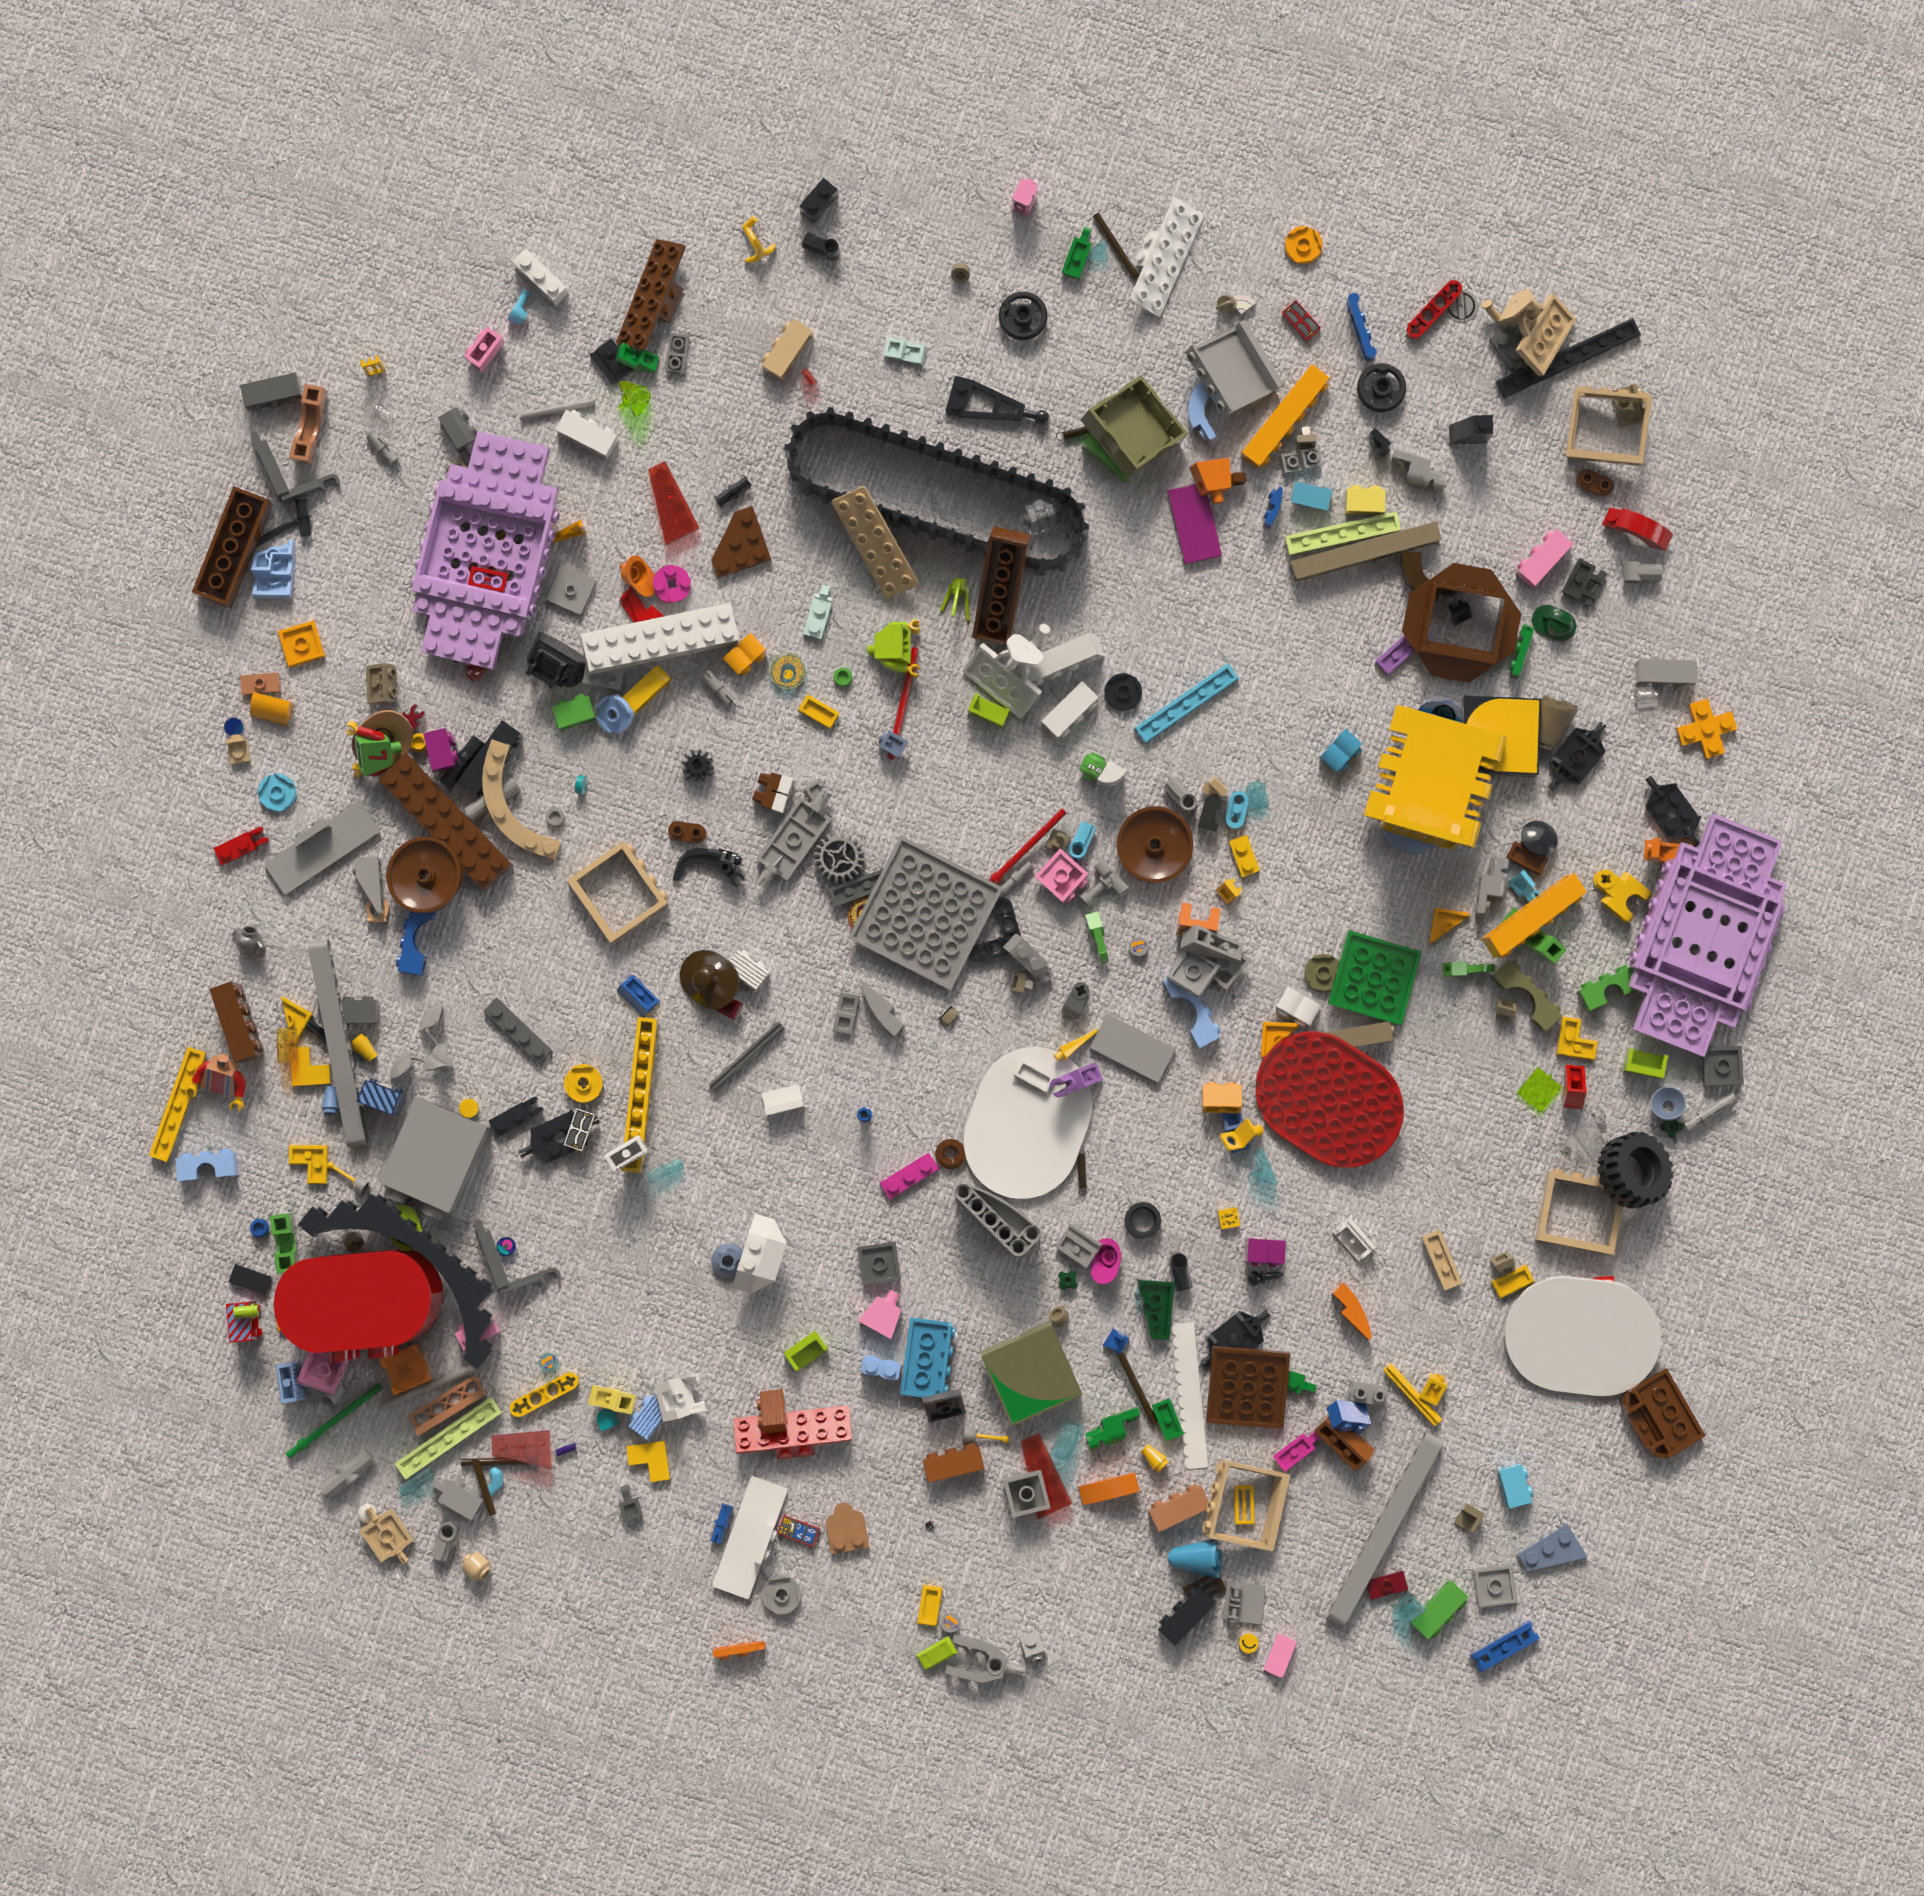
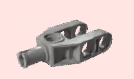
M954 1634L953 1644L965 1646L970 1650L984 1651L986 1654H989L986 1671L947 1663L946 1674L980 1683L1001 1679L1005 1674L1023 1678L1025 1666L1009 1663L1007 1656L992 1643ZM993 1660H997L1001 1663V1668L993 1670L990 1663Z

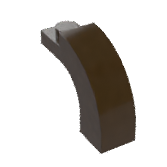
M1403 551L1400 555L1401 573L1407 586L1414 591L1429 580L1422 570V552ZM1437 587L1434 601L1439 600L1440 594L1443 597H1454V594H1457L1459 591Z

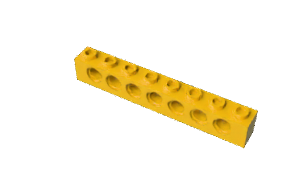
M638 1017L624 1143L636 1136H640L643 1142L646 1143L658 1019ZM644 1155L622 1167L621 1171L642 1173Z

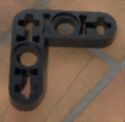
M1000 898L995 904L1003 937L974 945L969 954L973 962H982L1009 954L1003 948L1011 939L1010 936L1006 937V933L1010 934L1017 931V935L1021 937L1013 905L1008 898ZM1002 901L1005 904H1009L1007 913L1012 912V916H1006L1001 919L1000 915H1004V912L998 906L1001 905ZM1010 919L1014 922L1015 926L1012 930L1004 928L1003 923L1005 920ZM993 943L1001 945V951L998 954H994L990 950ZM987 945V951L990 956L986 957V953L981 954L979 959L976 956H972L974 949L978 948L979 951L985 950L983 946Z

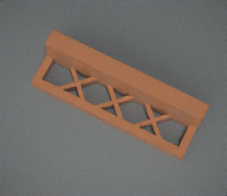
M473 1375L408 1416L416 1427L414 1429L415 1432L420 1436L481 1399L487 1393L477 1376ZM474 1380L479 1390L473 1394L465 1392L467 1384ZM453 1392L462 1394L460 1402L456 1404L449 1403L450 1394ZM437 1402L445 1404L444 1411L440 1414L432 1413L433 1406ZM419 1413L429 1414L427 1422L419 1425L415 1416Z

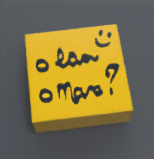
M1237 1207L1217 1210L1221 1229L1240 1226Z

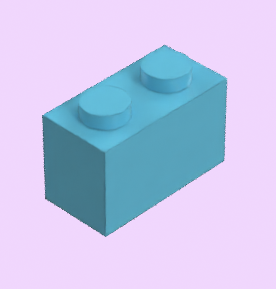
M1518 1463L1497 1469L1508 1508L1532 1503L1531 1498L1534 1495L1531 1486H1528L1526 1479L1529 1478L1526 1467H1522V1464Z

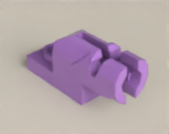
M1095 1062L1051 1080L1049 1085L1051 1088L1056 1085L1066 1084L1065 1088L1053 1093L1055 1097L1060 1098L1100 1082L1103 1078Z

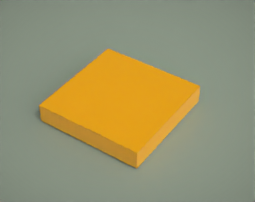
M315 620L278 631L289 668L326 657Z

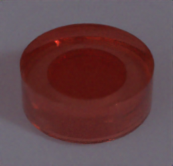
M807 368L801 371V374L811 386L818 383Z

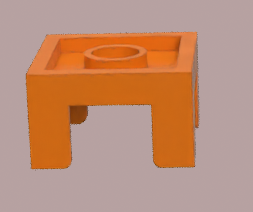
M1182 902L1177 924V936H1182L1184 930L1194 925H1199L1217 933L1221 908L1212 907L1210 917L1207 921L1190 919L1192 905Z
M419 1344L399 1351V1354L379 1359L382 1368H386L393 1385L391 1386L393 1395H398L433 1380Z

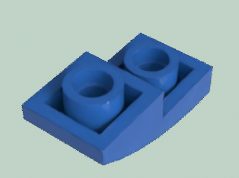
M1281 486L1277 490L1273 489L1267 497L1269 499L1268 506L1272 510L1268 509L1263 516L1265 519L1263 525L1268 529L1273 524L1281 505L1283 488Z

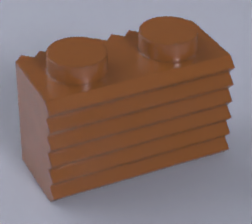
M783 1389L761 1391L760 1399H757L758 1411L761 1410V1416H758L759 1428H763L764 1434L787 1431Z

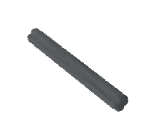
M780 1022L773 1025L711 1081L709 1087L715 1092L719 1090L785 1029Z

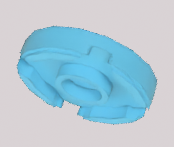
M272 774L265 777L258 787V796L261 804L266 809L274 812L290 808L297 796L294 782L282 774Z

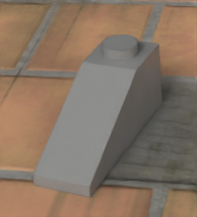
M378 856L355 858V864H352L353 875H356L357 880L378 914L385 916L381 859Z
M1194 925L1182 933L1181 949L1201 956L1236 962L1241 961L1243 943L1199 925Z

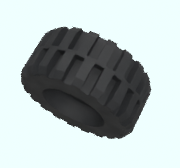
M1638 1131L1622 1135L1606 1143L1600 1152L1602 1156L1598 1157L1597 1164H1599V1167H1597V1174H1600L1599 1182L1603 1184L1604 1192L1610 1195L1609 1198L1614 1202L1618 1201L1617 1204L1622 1207L1635 1209L1656 1203L1662 1197H1665L1669 1191L1668 1189L1671 1188V1179H1673L1674 1174L1671 1170L1673 1163L1669 1160L1670 1155L1668 1151L1664 1150L1665 1146L1661 1142H1657V1139L1652 1135L1649 1136L1645 1132L1639 1133ZM1629 1156L1633 1157L1640 1165L1642 1170L1641 1185L1630 1174L1628 1167Z

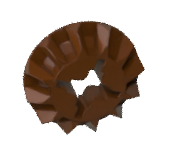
M946 1139L936 1148V1160L945 1169H956L966 1159L964 1146L956 1139ZM948 1146L952 1151H959V1153L954 1155L953 1163L950 1157H943V1155L948 1153Z

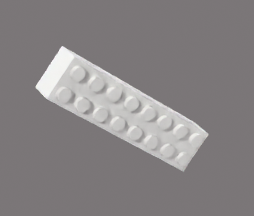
M731 603L580 635L588 675L736 645L739 641Z

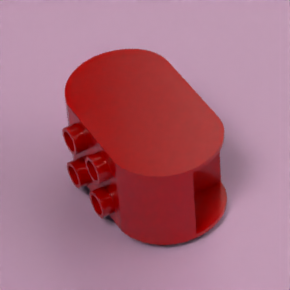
M400 1249L320 1256L300 1260L284 1272L275 1290L274 1314L281 1332L292 1344L312 1353L328 1352L329 1362L353 1360V1358H360V1349L368 1350V1359L391 1357L392 1355L399 1354L400 1344L423 1336L434 1326L442 1311L444 1289L436 1267L420 1252L415 1250L402 1251Z

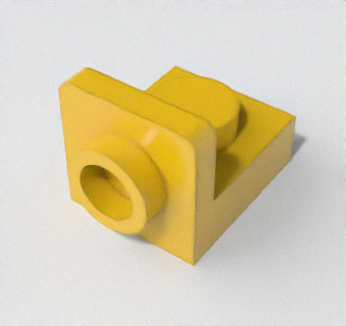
M1429 1373L1428 1380L1419 1394V1398L1437 1406L1447 1388L1445 1377L1438 1373Z

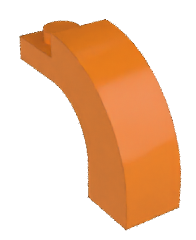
M1660 838L1645 840L1644 860L1664 864L1668 859L1675 858L1680 844L1662 842Z

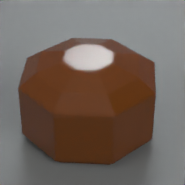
M1235 472L1231 474L1232 486L1243 485L1247 482L1245 473Z

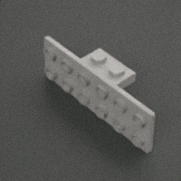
M361 801L355 802L329 821L325 819L316 820L311 824L312 827L307 831L302 830L295 835L296 838L292 840L293 845L265 863L266 868L284 895L289 894L380 833V829Z

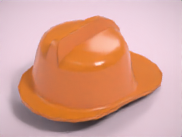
M633 555L626 563L619 566L622 581L626 585L634 587L639 594L645 597L654 594L653 578L655 574L640 556Z

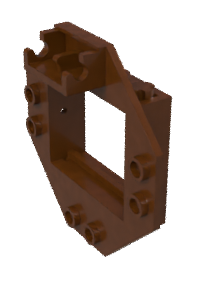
M1452 563L1409 593L1402 633L1431 676L1470 683L1514 652L1522 614L1492 569ZM1437 587L1501 598L1491 651L1427 640Z

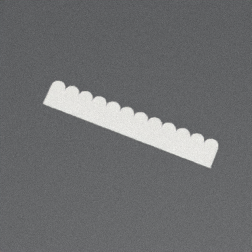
M1194 1322L1174 1324L1171 1331L1176 1337H1174L1172 1343L1177 1348L1174 1351V1357L1179 1360L1175 1363V1369L1180 1372L1177 1374L1176 1380L1179 1384H1182L1177 1388V1392L1180 1396H1183L1179 1399L1178 1403L1181 1408H1185L1180 1411V1418L1186 1420L1181 1424L1183 1432H1186L1182 1436V1441L1186 1444L1183 1452L1188 1457L1184 1464L1188 1469L1207 1468L1208 1461Z

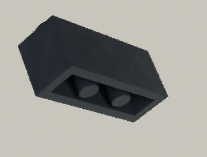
M1200 1585L1196 1588L1192 1586L1185 1594L1187 1597L1182 1602L1179 1600L1172 1607L1174 1611L1169 1616L1165 1614L1158 1622L1160 1624L1158 1630L1174 1646L1216 1604V1600Z

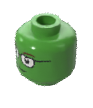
M1094 752L1086 754L1079 767V771L1083 773L1082 778L1091 782L1094 779L1097 780L1107 765L1104 761L1105 758Z

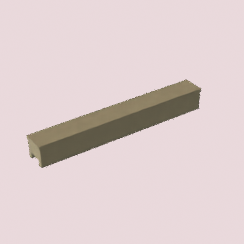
M1438 521L1290 561L1289 567H1291L1294 581L1306 580L1401 554L1403 551L1408 552L1440 543L1442 538L1438 528Z

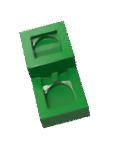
M622 343L619 346L616 361L636 370L655 373L659 356L648 350L638 351Z

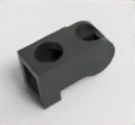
M1210 794L1205 798L1198 827L1217 832L1218 823L1214 822L1217 810L1221 807V799L1218 795Z

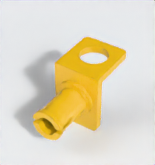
M1245 1119L1235 1131L1223 1133L1220 1135V1138L1226 1149L1233 1151L1244 1148L1254 1137H1261L1264 1130L1260 1124L1253 1126L1249 1119ZM1227 1137L1232 1138L1235 1141V1145H1231L1227 1141Z

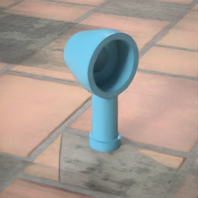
M522 289L521 295L507 321L523 324L528 315L524 311L523 306L531 295L529 291Z

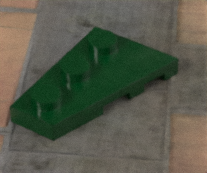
M1136 1279L1148 1338L1169 1340L1175 1282Z

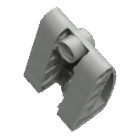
M965 1180L951 1192L1015 1256L1024 1255L1045 1235L1018 1209L990 1192L969 1185ZM977 1200L983 1204V1208L979 1212L973 1211L971 1207L972 1203ZM989 1214H993L996 1217V1223L991 1226L985 1222V1217ZM1002 1228H1007L1010 1231V1236L1007 1239H1001L999 1236V1231ZM1016 1242H1021L1024 1246L1023 1251L1020 1253L1013 1251V1245Z

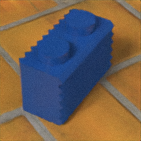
M1336 1400L1326 1409L1328 1411L1327 1414H1329V1421H1331V1428L1340 1429L1341 1432L1350 1430L1360 1434L1371 1426L1365 1403Z

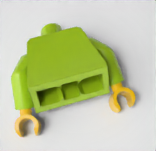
M913 619L910 623L890 622L882 631L875 634V644L867 646L868 655L870 657L874 656L876 660L881 662L882 666L900 673L909 672L911 677H919L918 673L912 672L913 669L920 670L917 664H913L910 667L907 666L911 662V633L918 634L920 632L919 627H913L918 626L919 621Z

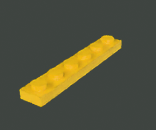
M187 1047L149 1156L169 1162L194 1092L192 1089H189L185 1095V1090L192 1084L191 1080L197 1067L204 1063L207 1056L206 1052Z

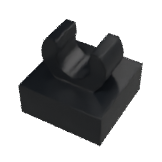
M1458 600V606L1454 608L1451 604L1449 605L1451 620L1455 626L1472 618L1471 609L1467 601L1463 603L1461 600Z

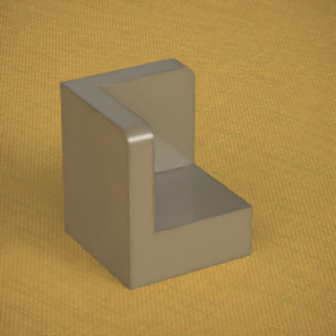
M1465 1502L1454 1523L1473 1534L1485 1513Z

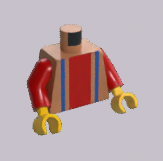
M220 1054L218 1057L213 1056L210 1061H205L197 1067L191 1080L192 1084L186 1088L185 1095L189 1089H192L194 1091L192 1098L195 1097L198 1093L197 1086L200 1084V1088L235 1098L229 1105L230 1110L235 1108V1104L238 1105V1112L243 1109L244 1103L241 1098L244 1097L247 1082L240 1072L238 1063L230 1061L228 1055Z

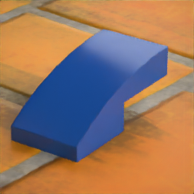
M1221 1113L1226 1133L1235 1131L1243 1122L1241 1113ZM1227 1137L1228 1142L1231 1145H1235V1141ZM1248 1143L1242 1149L1233 1150L1231 1153L1250 1149V1144Z

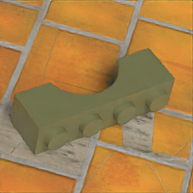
M1507 960L1490 977L1502 990L1518 988L1525 991L1530 996L1533 1004L1530 1019L1542 1032L1547 1031L1563 1016L1560 1013V1007L1553 1002L1551 1004L1548 1001V995L1541 988L1538 990L1533 985L1535 982L1529 975L1526 974L1524 976L1520 971L1521 967L1514 960L1512 962Z

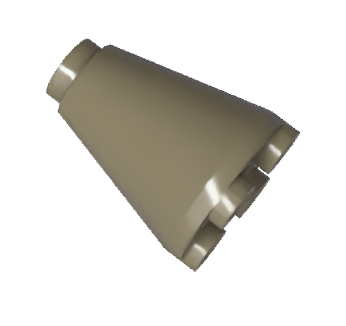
M1543 695V698H1541L1540 747L1553 750L1554 746H1557L1578 712L1577 705Z

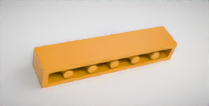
M1311 364L1244 448L1240 456L1258 470L1261 466L1265 467L1271 460L1269 457L1273 451L1276 453L1283 445L1281 443L1284 437L1288 438L1292 434L1294 424L1296 422L1300 423L1306 416L1305 410L1308 407L1312 408L1318 401L1317 395L1320 392L1323 394L1327 390L1330 377Z
M1575 873L1567 874L1481 938L1493 958H1504L1511 954L1512 948L1526 942L1525 938L1529 935L1531 937L1540 932L1539 928L1541 926L1552 923L1554 921L1553 917L1557 914L1565 913L1570 904H1576L1583 899L1582 895L1587 891Z

